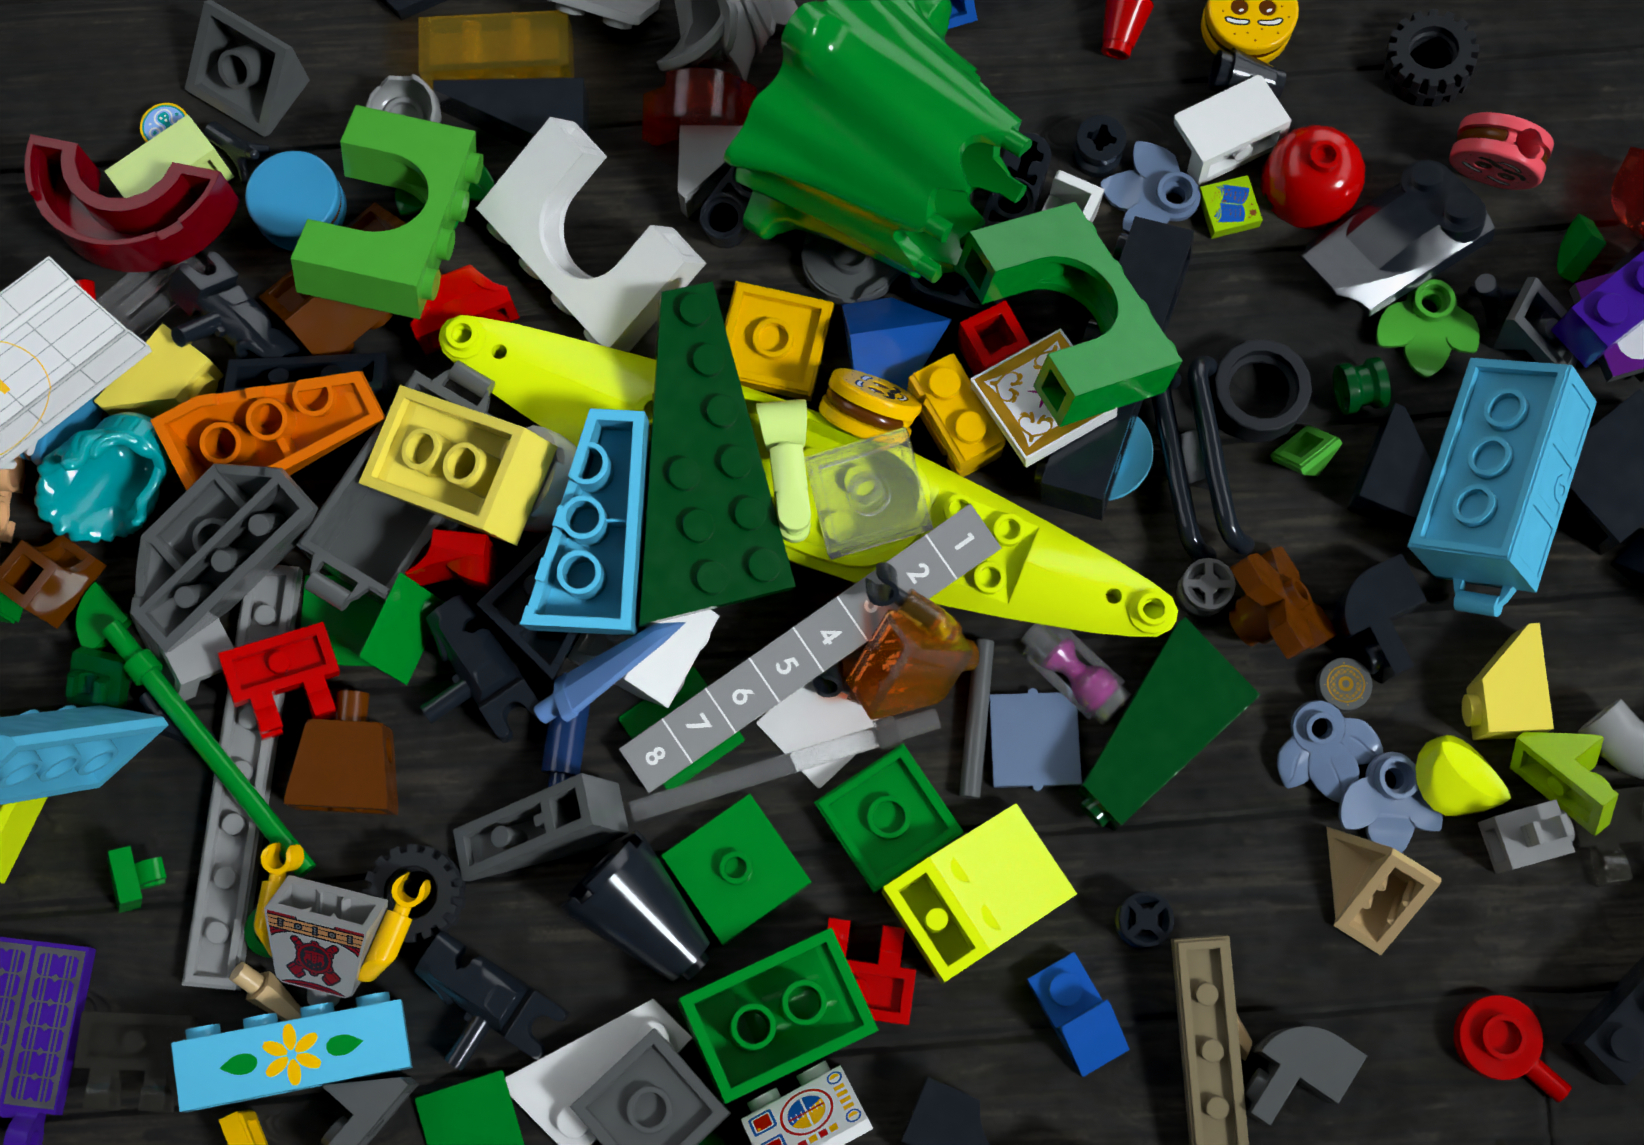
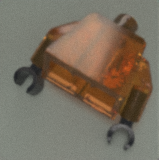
M885 562L876 564V575L883 584H876L866 578V593L869 601L874 605L888 606L894 603L898 608L887 610L848 677L843 676L844 664L841 660L813 679V686L818 695L830 698L839 695L841 692L848 694L847 700L861 705L870 720L895 716L899 713L938 704L945 699L961 672L971 671L977 667L980 656L977 645L972 640H966L962 634L961 624L955 617L914 589H910L908 592L901 589L898 585L896 569L891 564Z

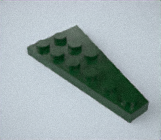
M713 281L663 291L659 297L655 350V382L651 410L652 427L651 440L649 442L644 516V549L641 562V594L637 628L792 590L796 586Z

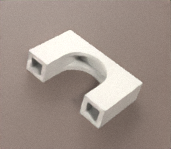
M549 117L476 209L489 222L487 224L489 232L500 242L510 245L521 257L519 264L524 271L533 278L542 280L552 291L551 299L554 304L566 314L574 316L585 328L583 334L590 343L621 351H630L657 321L661 292L686 287L706 265V262L674 228L650 225L609 272L595 278L583 272L572 260L565 244V215L574 196L607 156L575 122Z

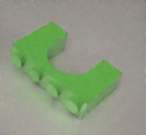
M356 105L340 141L345 177L404 190L418 198L424 204V208L407 224L395 229L377 232L362 231L307 219L291 256L296 292L420 319L426 301H434L437 296L441 278L439 266L442 260L449 261L452 256L455 244V231L453 229L456 221L463 222L466 218L470 198L468 189L470 183L478 184L483 169V154L476 153V133L473 130Z

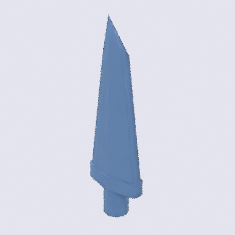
M686 622L655 623L572 671L565 672L554 680L553 694L535 705L534 711L536 716L545 724L559 715L564 721L569 722L578 716L579 712L664 644Z

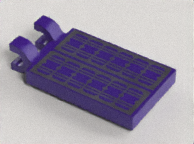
M0 937V1117L13 1119L7 1128L3 1145H42L46 1114L63 1115L96 954L95 948Z

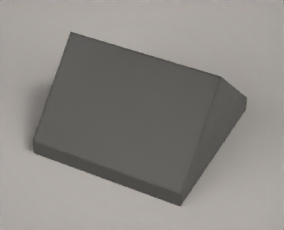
M212 0L204 1L184 90L260 135L268 136L278 125L310 79L291 46Z

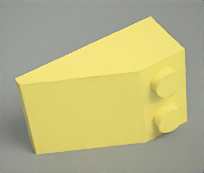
M400 385L359 480V484L517 546L558 447L525 427Z

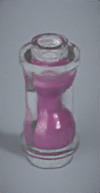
M1035 623L1021 639V642L1026 646L1021 657L1029 662L1081 711L1088 720L1094 717L1101 725H1104L1131 697L1132 694L1123 687L1126 681L1118 676L1069 629ZM1075 650L1082 657H1084L1091 665H1086L1082 663L1077 658ZM1055 672L1065 675L1070 681L1071 688Z

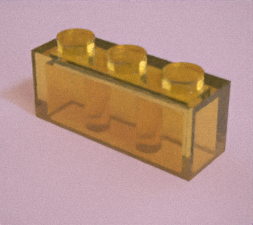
M555 10L418 17L419 74L432 90L433 80L574 78V40L567 13Z

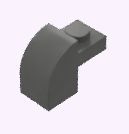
M1289 1027L1271 1032L1263 1037L1250 1051L1269 1065L1265 1071L1260 1067L1257 1068L1244 1087V1096L1247 1099L1245 1102L1246 1115L1259 1124L1271 1125L1296 1083L1325 1103L1339 1104L1367 1055L1336 1034L1318 1027Z

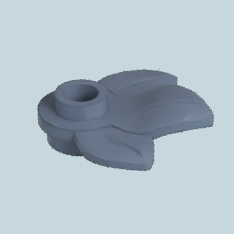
M1137 141L1134 144V170L1114 174L1103 179L1100 183V187L1105 189L1103 194L1107 201L1118 210L1126 212L1122 223V230L1127 233L1131 229L1135 216L1166 224L1169 221L1177 222L1188 219L1196 212L1201 199L1197 183L1190 175L1180 172L1175 155L1161 146L1143 141ZM1170 193L1178 194L1183 202L1181 204L1171 203L1166 199V195Z
M1311 700L1302 704L1295 711L1291 720L1292 736L1279 749L1277 768L1281 781L1286 788L1297 787L1310 779L1324 796L1340 803L1347 786L1359 779L1360 771L1358 765L1369 764L1373 758L1383 754V747L1373 728L1365 721L1343 717L1341 711L1329 702ZM1324 718L1327 722V730L1322 736L1315 737L1312 732V725L1315 720Z
M1387 752L1373 758L1367 767L1365 777L1347 786L1339 805V820L1343 829L1352 830L1365 827V833L1370 841L1392 847L1400 853L1406 849L1415 828L1429 832L1440 831L1442 829L1443 814L1433 810L1423 799L1417 785L1416 765L1407 756L1398 752ZM1387 770L1391 771L1396 778V784L1393 789L1389 788L1385 782V772Z

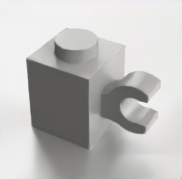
M1557 799L1478 822L1495 874L1575 852L1572 844L1575 838L1573 824L1568 814L1564 810H1560Z

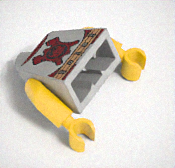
M272 843L261 854V864L270 874L268 881H262L254 919V931L268 954L273 958L275 975L281 982L307 988V1001L310 1005L333 1002L334 1006H336L341 997L353 996L361 982L373 981L396 959L412 923V919L408 918L411 908L428 897L431 889L430 881L428 879L425 880L419 889L417 898H411L404 891V883L408 879L410 872L396 879L391 891L396 904L393 911L387 909V899L288 875L286 878L288 872L299 869L303 864L304 850L299 844L290 845L286 852L285 864L283 865L279 859L281 843Z

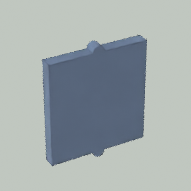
M1031 688L1025 694H990L989 714L993 788L1031 787L1033 791L1039 792L1043 786H1078L1082 784L1076 692L1038 693L1035 688Z

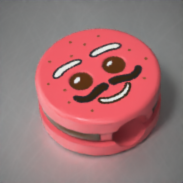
M1496 112L1474 113L1462 119L1457 131L1456 142L1453 144L1449 155V162L1463 176L1493 187L1509 190L1531 189L1538 186L1543 180L1547 160L1550 158L1554 147V140L1545 129L1526 119Z

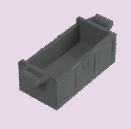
M458 360L451 369L443 372L433 380L415 370L405 387L490 415L488 413L490 394L495 387V381ZM451 379L481 397L482 400L478 406L444 387L448 380ZM384 421L380 422L296 544L312 561L310 577L305 584V589L340 611L345 610L350 602L364 594L379 604L384 605L398 574L401 572L405 575V571L414 567L426 556L431 545L433 529L457 531L461 525L359 484ZM322 568L347 583L354 590L351 592L319 572Z

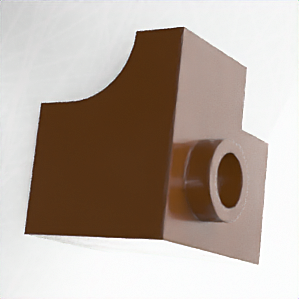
M64 535L57 536L52 542L41 547H34L28 542L21 540L0 566V592L28 612L58 629L107 565Z

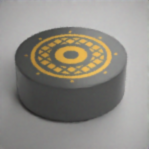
M1338 658L1331 661L1320 670L1315 681V690L1319 700L1335 705L1341 713L1352 712L1365 704L1372 693L1373 687L1371 675L1366 667L1351 658Z

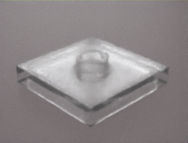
M906 427L804 457L827 554L831 559L934 529Z

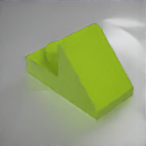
M1523 732L1516 737L1510 769L1550 801L1557 799L1559 808L1564 810L1592 835L1596 836L1610 825L1619 794L1611 788L1605 778L1595 772H1590L1598 762L1604 740L1601 735Z

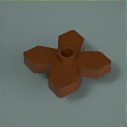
M1282 546L1273 548L1261 556L1258 553L1248 555L1230 567L1246 595L1236 601V607L1229 611V620L1234 631L1245 644L1254 646L1259 642L1261 644H1268L1275 640L1284 656L1290 659L1308 648H1316L1337 636L1335 628L1323 609L1312 601L1308 589L1300 581L1299 571Z

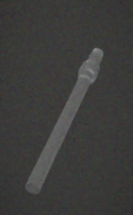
M933 708L897 720L894 719L893 715L872 721L873 727L629 801L634 821L637 822L880 747L881 752L901 745V740L940 729L941 725L936 709Z

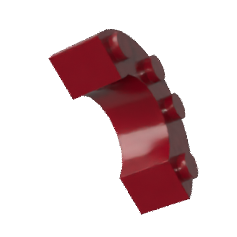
M30 134L24 164L25 180L28 191L34 198L40 213L74 251L88 261L107 269L122 272H148L179 264L211 244L229 224L240 203V199L220 171L172 162L164 177L149 190L128 198H108L99 193L101 172L78 143Z

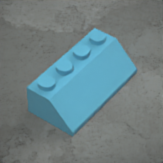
M69 705L57 711L39 712L33 709L20 715L0 717V805L100 788L168 726V723L163 716L103 705L82 708Z

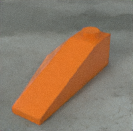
M355 371L270 386H257L224 393L198 395L150 421L187 491L213 464L218 463L283 468L290 476L384 421L386 417L363 371Z

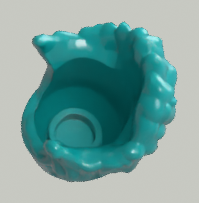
M136 412L114 414L104 418L95 429L76 432L68 441L62 443L57 449L42 459V463L37 466V471L40 475L35 486L37 494L34 498V504L38 508L40 519L50 522L52 530L56 535L61 536L68 533L70 540L76 542L89 541L97 543L101 539L112 542L116 536L125 538L143 527L147 518L157 507L160 486L174 469L150 421L153 418Z

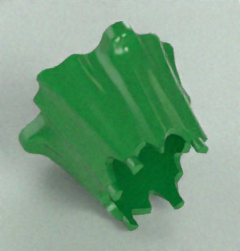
M950 0L811 1L804 3L793 13L781 37L783 61L778 75L754 99L743 127L731 141L723 157L726 164L736 167V182L753 190L743 217V225L747 230L760 239H771L780 233L796 229L834 240L912 277L920 278L922 276L931 283L937 282L942 273L956 272L965 278L957 266L962 253L960 245L966 242L970 231L980 229L986 223L984 218L971 205L969 196L973 190L984 189L1000 193L1014 203L1020 201L1027 187L1011 176L1007 166L1000 157V149L1003 147L1019 158L1031 148L1032 140L1019 132L1022 120L993 97L989 89L980 82L981 78L976 74L978 69L945 42V35L952 12Z

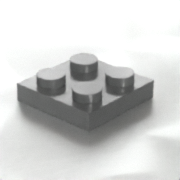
M653 1028L570 1106L602 1145H698L731 1114L656 1028Z

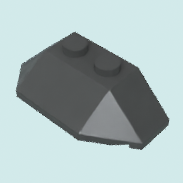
M213 464L141 535L136 568L135 597H132L131 615L165 653L171 652L230 611L296 547V544L311 524L318 507L283 468Z

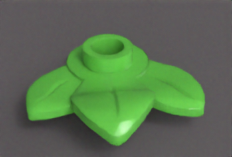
M1429 279L1408 292L1405 301L1388 306L1380 317L1376 329L1378 346L1383 348L1403 347V354L1407 363L1414 372L1423 378H1430L1441 370L1448 360L1451 350L1462 353H1475L1479 347L1480 335L1476 320L1468 312L1457 306V299L1453 289L1444 281ZM1422 301H1432L1436 305L1437 312L1433 313L1426 310L1422 306Z

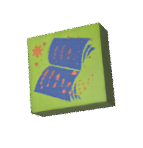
M1248 175L1199 188L1201 193L1200 205L1211 239L1260 227L1263 219Z

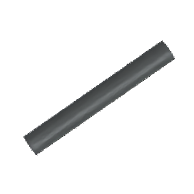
M974 639L959 790V797L968 799H980L995 643L988 639Z

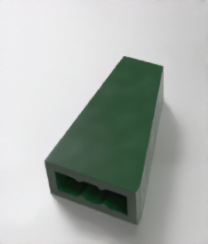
M1186 617L1168 635L1077 791L1084 799L1080 803V807L1101 828L1108 824L1113 831L1118 829L1261 695Z

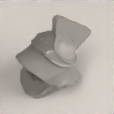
M675 0L681 39L673 50L656 62L658 68L661 71L670 70L672 72L675 69L679 71L680 68L689 63L698 66L700 63L725 86L740 92L745 87L753 57L762 52V48L764 45H767L768 39L775 33L776 25L785 27L798 7L794 0Z

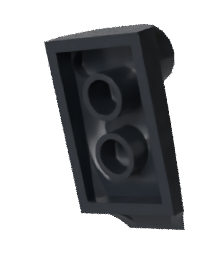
M1422 160L1410 164L1403 171L1399 184L1308 242L1306 249L1299 257L1337 296L1351 298L1370 317L1493 241L1495 226L1482 200L1450 169L1440 162Z

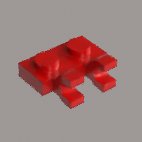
M324 621L218 653L219 662L234 708L251 703L262 741L283 735V724L273 698L274 695L303 687L312 719L330 720L335 718L334 712H336V708L326 679L339 676L340 669Z
M829 917L827 929L832 927L846 958L851 920ZM883 925L878 963L846 960L875 1021L909 1025L916 969L900 967L905 929L901 927Z

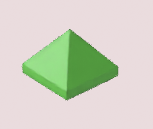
M1307 425L1272 452L1270 456L1272 461L1302 475L1319 476L1338 451L1342 442L1339 437Z

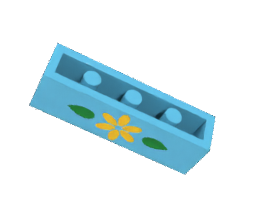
M380 992L357 997V1007L346 1010L334 1011L333 1002L302 1007L300 1008L301 1018L278 1022L277 1013H270L243 1019L244 1029L221 1033L220 1024L185 1030L186 1040L171 1043L179 1112H192L413 1068L403 1002L401 999L390 1001L389 992Z

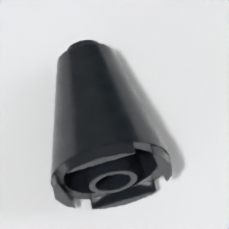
M634 830L621 841L625 846L617 854H611L610 852L606 854L568 894L570 899L562 902L559 908L567 917L666 979L674 981L682 976L688 981L708 962L710 957L704 951L710 944V941L647 839L638 830Z

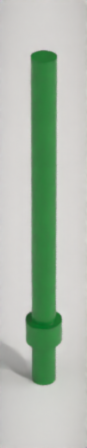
M120 620L107 625L103 629L102 634L124 660V671L137 686L144 685L270 844L281 843L279 855L286 861L288 847L299 844L298 841L162 674L163 665L150 649L143 650ZM305 850L303 864L299 869L293 871L299 878L308 874L316 866Z

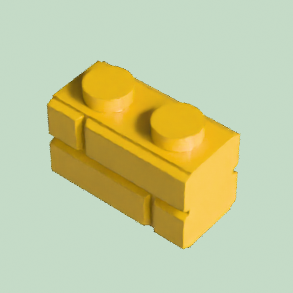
M954 353L913 373L908 378L907 391L921 402L922 410L919 416L942 455H948L946 462L952 472L965 477L1002 456L1006 439L971 388V381Z

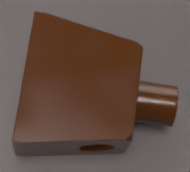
M352 690L338 691L334 720H307L285 792V805L301 811L398 815L393 732L383 723L367 722L369 693Z

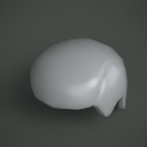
M415 74L411 76H387L380 86L370 93L366 104L368 108L441 123L442 120L438 97L431 87Z

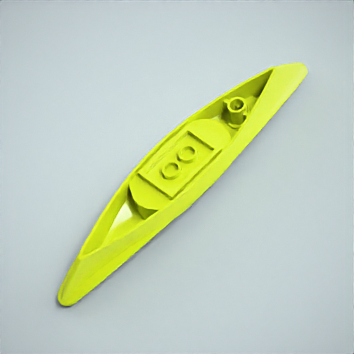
M459 315L447 320L441 327L438 339L443 353L453 363L459 360L495 381L492 394L540 427H545L561 434L576 447L578 446L590 408L645 411L651 423V440V410L656 360L540 329L476 316ZM741 385L777 516L770 451H766L755 404L786 400ZM807 408V433L803 453L811 510V527L808 537L801 542L791 543L783 538L789 561L857 583L876 570L877 563H886L971 503L1002 549L928 599L927 602L1007 619L1090 633L1131 637H1158L1171 630L1175 624L1178 610L1173 597L1120 561L998 494L902 447L884 446L854 436L827 421L819 412Z

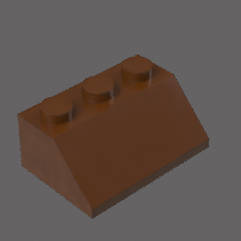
M373 203L345 227L377 232L395 229L406 223L377 203ZM293 270L259 296L262 302L305 347V350L311 356L349 354L354 348V341L369 329L374 330L383 326L393 316V313L297 293Z

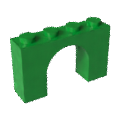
M1076 202L969 232L957 266L981 304L1029 290H1053L1066 294L1083 304L1091 312L1099 325L1100 337L1049 353L1034 382L1033 387L1059 427L1165 393L1181 365L1182 359L1178 355L1173 342L1165 336L1151 315L1147 303L1139 297L1124 275L1120 263L1112 257L1098 236L1093 223L1087 220Z

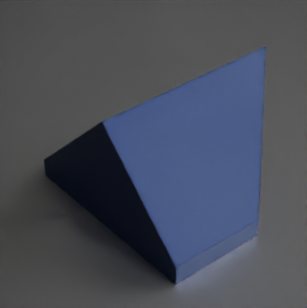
M892 297L843 304L842 314L851 369L882 378L907 391L908 378L923 368L952 319Z

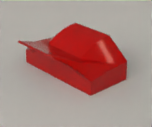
M469 264L441 275L439 290L435 300L426 301L420 319L414 318L411 327L425 355L442 349L438 339L440 329L451 318L467 315L511 322L520 317L507 287L492 282Z
M433 529L431 545L426 556L414 567L405 571V575L420 586L441 581L460 580L470 588L488 593L501 580L504 560L487 534Z

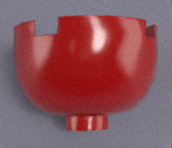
M1309 125L1292 130L1275 144L1262 168L1260 187L1263 196L1265 193L1267 194L1268 200L1274 206L1272 211L1279 219L1297 228L1317 230L1327 227L1328 223L1335 222L1340 218L1342 220L1350 213L1363 190L1366 166L1360 149L1347 134L1329 126Z

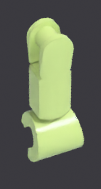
M806 399L756 403L766 451H770L774 498L776 500L777 519L784 540L798 543L808 537L811 527V510L803 453L807 433Z

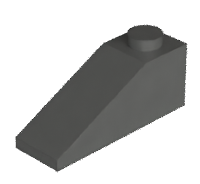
M580 773L453 829L463 881H473L584 853L630 834L619 783Z

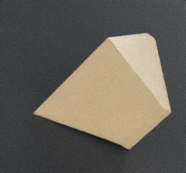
M1326 826L1335 910L1334 926L1377 954L1382 955L1438 888L1442 878L1392 847Z

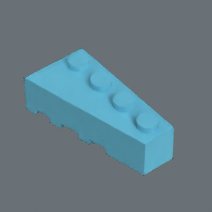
M589 409L568 474L569 480L552 523L551 536L544 557H541L535 576L536 582L520 625L528 630L631 636L637 634L651 425L645 411Z

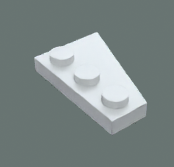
M652 999L507 1076L505 1079L510 1096L558 1145H593L597 1138L570 1106L653 1028H656L678 1054L693 1038L655 999Z

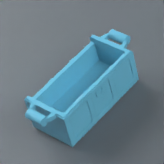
M1470 358L1408 543V548L1436 578L1453 580L1455 592L1454 609L1456 611L1499 617L1503 606L1517 590L1537 592L1597 403L1573 365ZM1467 583L1501 588L1500 596L1464 591Z

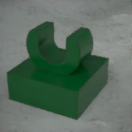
M83 646L73 651L70 672L67 674L65 692L67 702L88 707L103 705L119 709L126 708L130 677L123 669L125 662L120 655Z

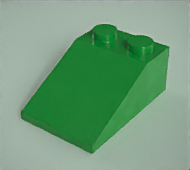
M832 927L691 992L677 1001L716 1093L723 1104L729 1103L879 1031Z

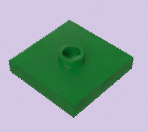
M904 743L814 802V805L873 894L964 833Z
M748 794L661 855L723 946L812 883L751 794Z

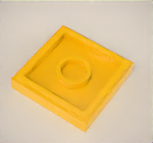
M736 281L724 325L740 384L751 389L797 399H806V401L811 402L833 315L834 302Z

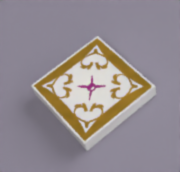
M1061 328L970 379L971 388L1025 467L1034 464L1117 416L1116 408L1062 427L1057 425L1033 385L1049 353L1073 346Z

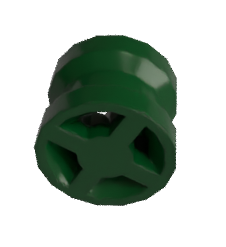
M1380 357L1368 358L1362 365L1353 366L1350 363L1336 364L1334 367V394L1339 409L1343 414L1357 413L1360 407L1367 405L1374 409L1384 408L1389 405L1391 398L1390 380L1386 366Z

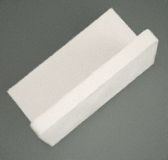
M1256 75L1178 112L1174 118V125L1192 151L1187 172L1198 186L1271 152L1275 144L1287 135L1291 123V118L1261 75Z

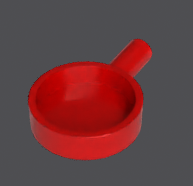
M1494 995L1475 999L1462 1009L1454 1026V1043L1459 1057L1471 1071L1479 1076L1493 1080H1511L1525 1075L1557 1103L1561 1102L1569 1094L1572 1086L1539 1059L1543 1048L1542 1029L1535 1014L1524 1003L1512 997Z

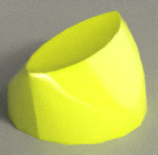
M1452 735L1437 737L1427 742L1418 754L1415 770L1417 785L1422 797L1433 810L1445 816H1461L1483 812L1502 805L1511 799L1506 785L1494 769L1471 745L1460 738Z

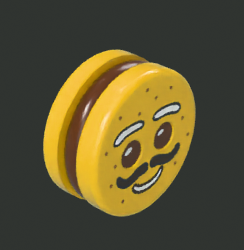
M1207 0L1201 18V31L1204 41L1215 55L1218 50L1229 52L1234 47L1261 61L1269 63L1282 53L1291 37L1298 20V1Z
M839 368L832 372L828 382L829 387L819 405V412L827 421L854 436L876 444L903 447L908 443L912 432L909 426L912 425L922 410L921 402L914 395L887 380L861 371Z

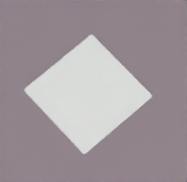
M813 680L774 706L757 721V725L817 788H821L885 727L858 697L843 692L835 697H822L815 691Z

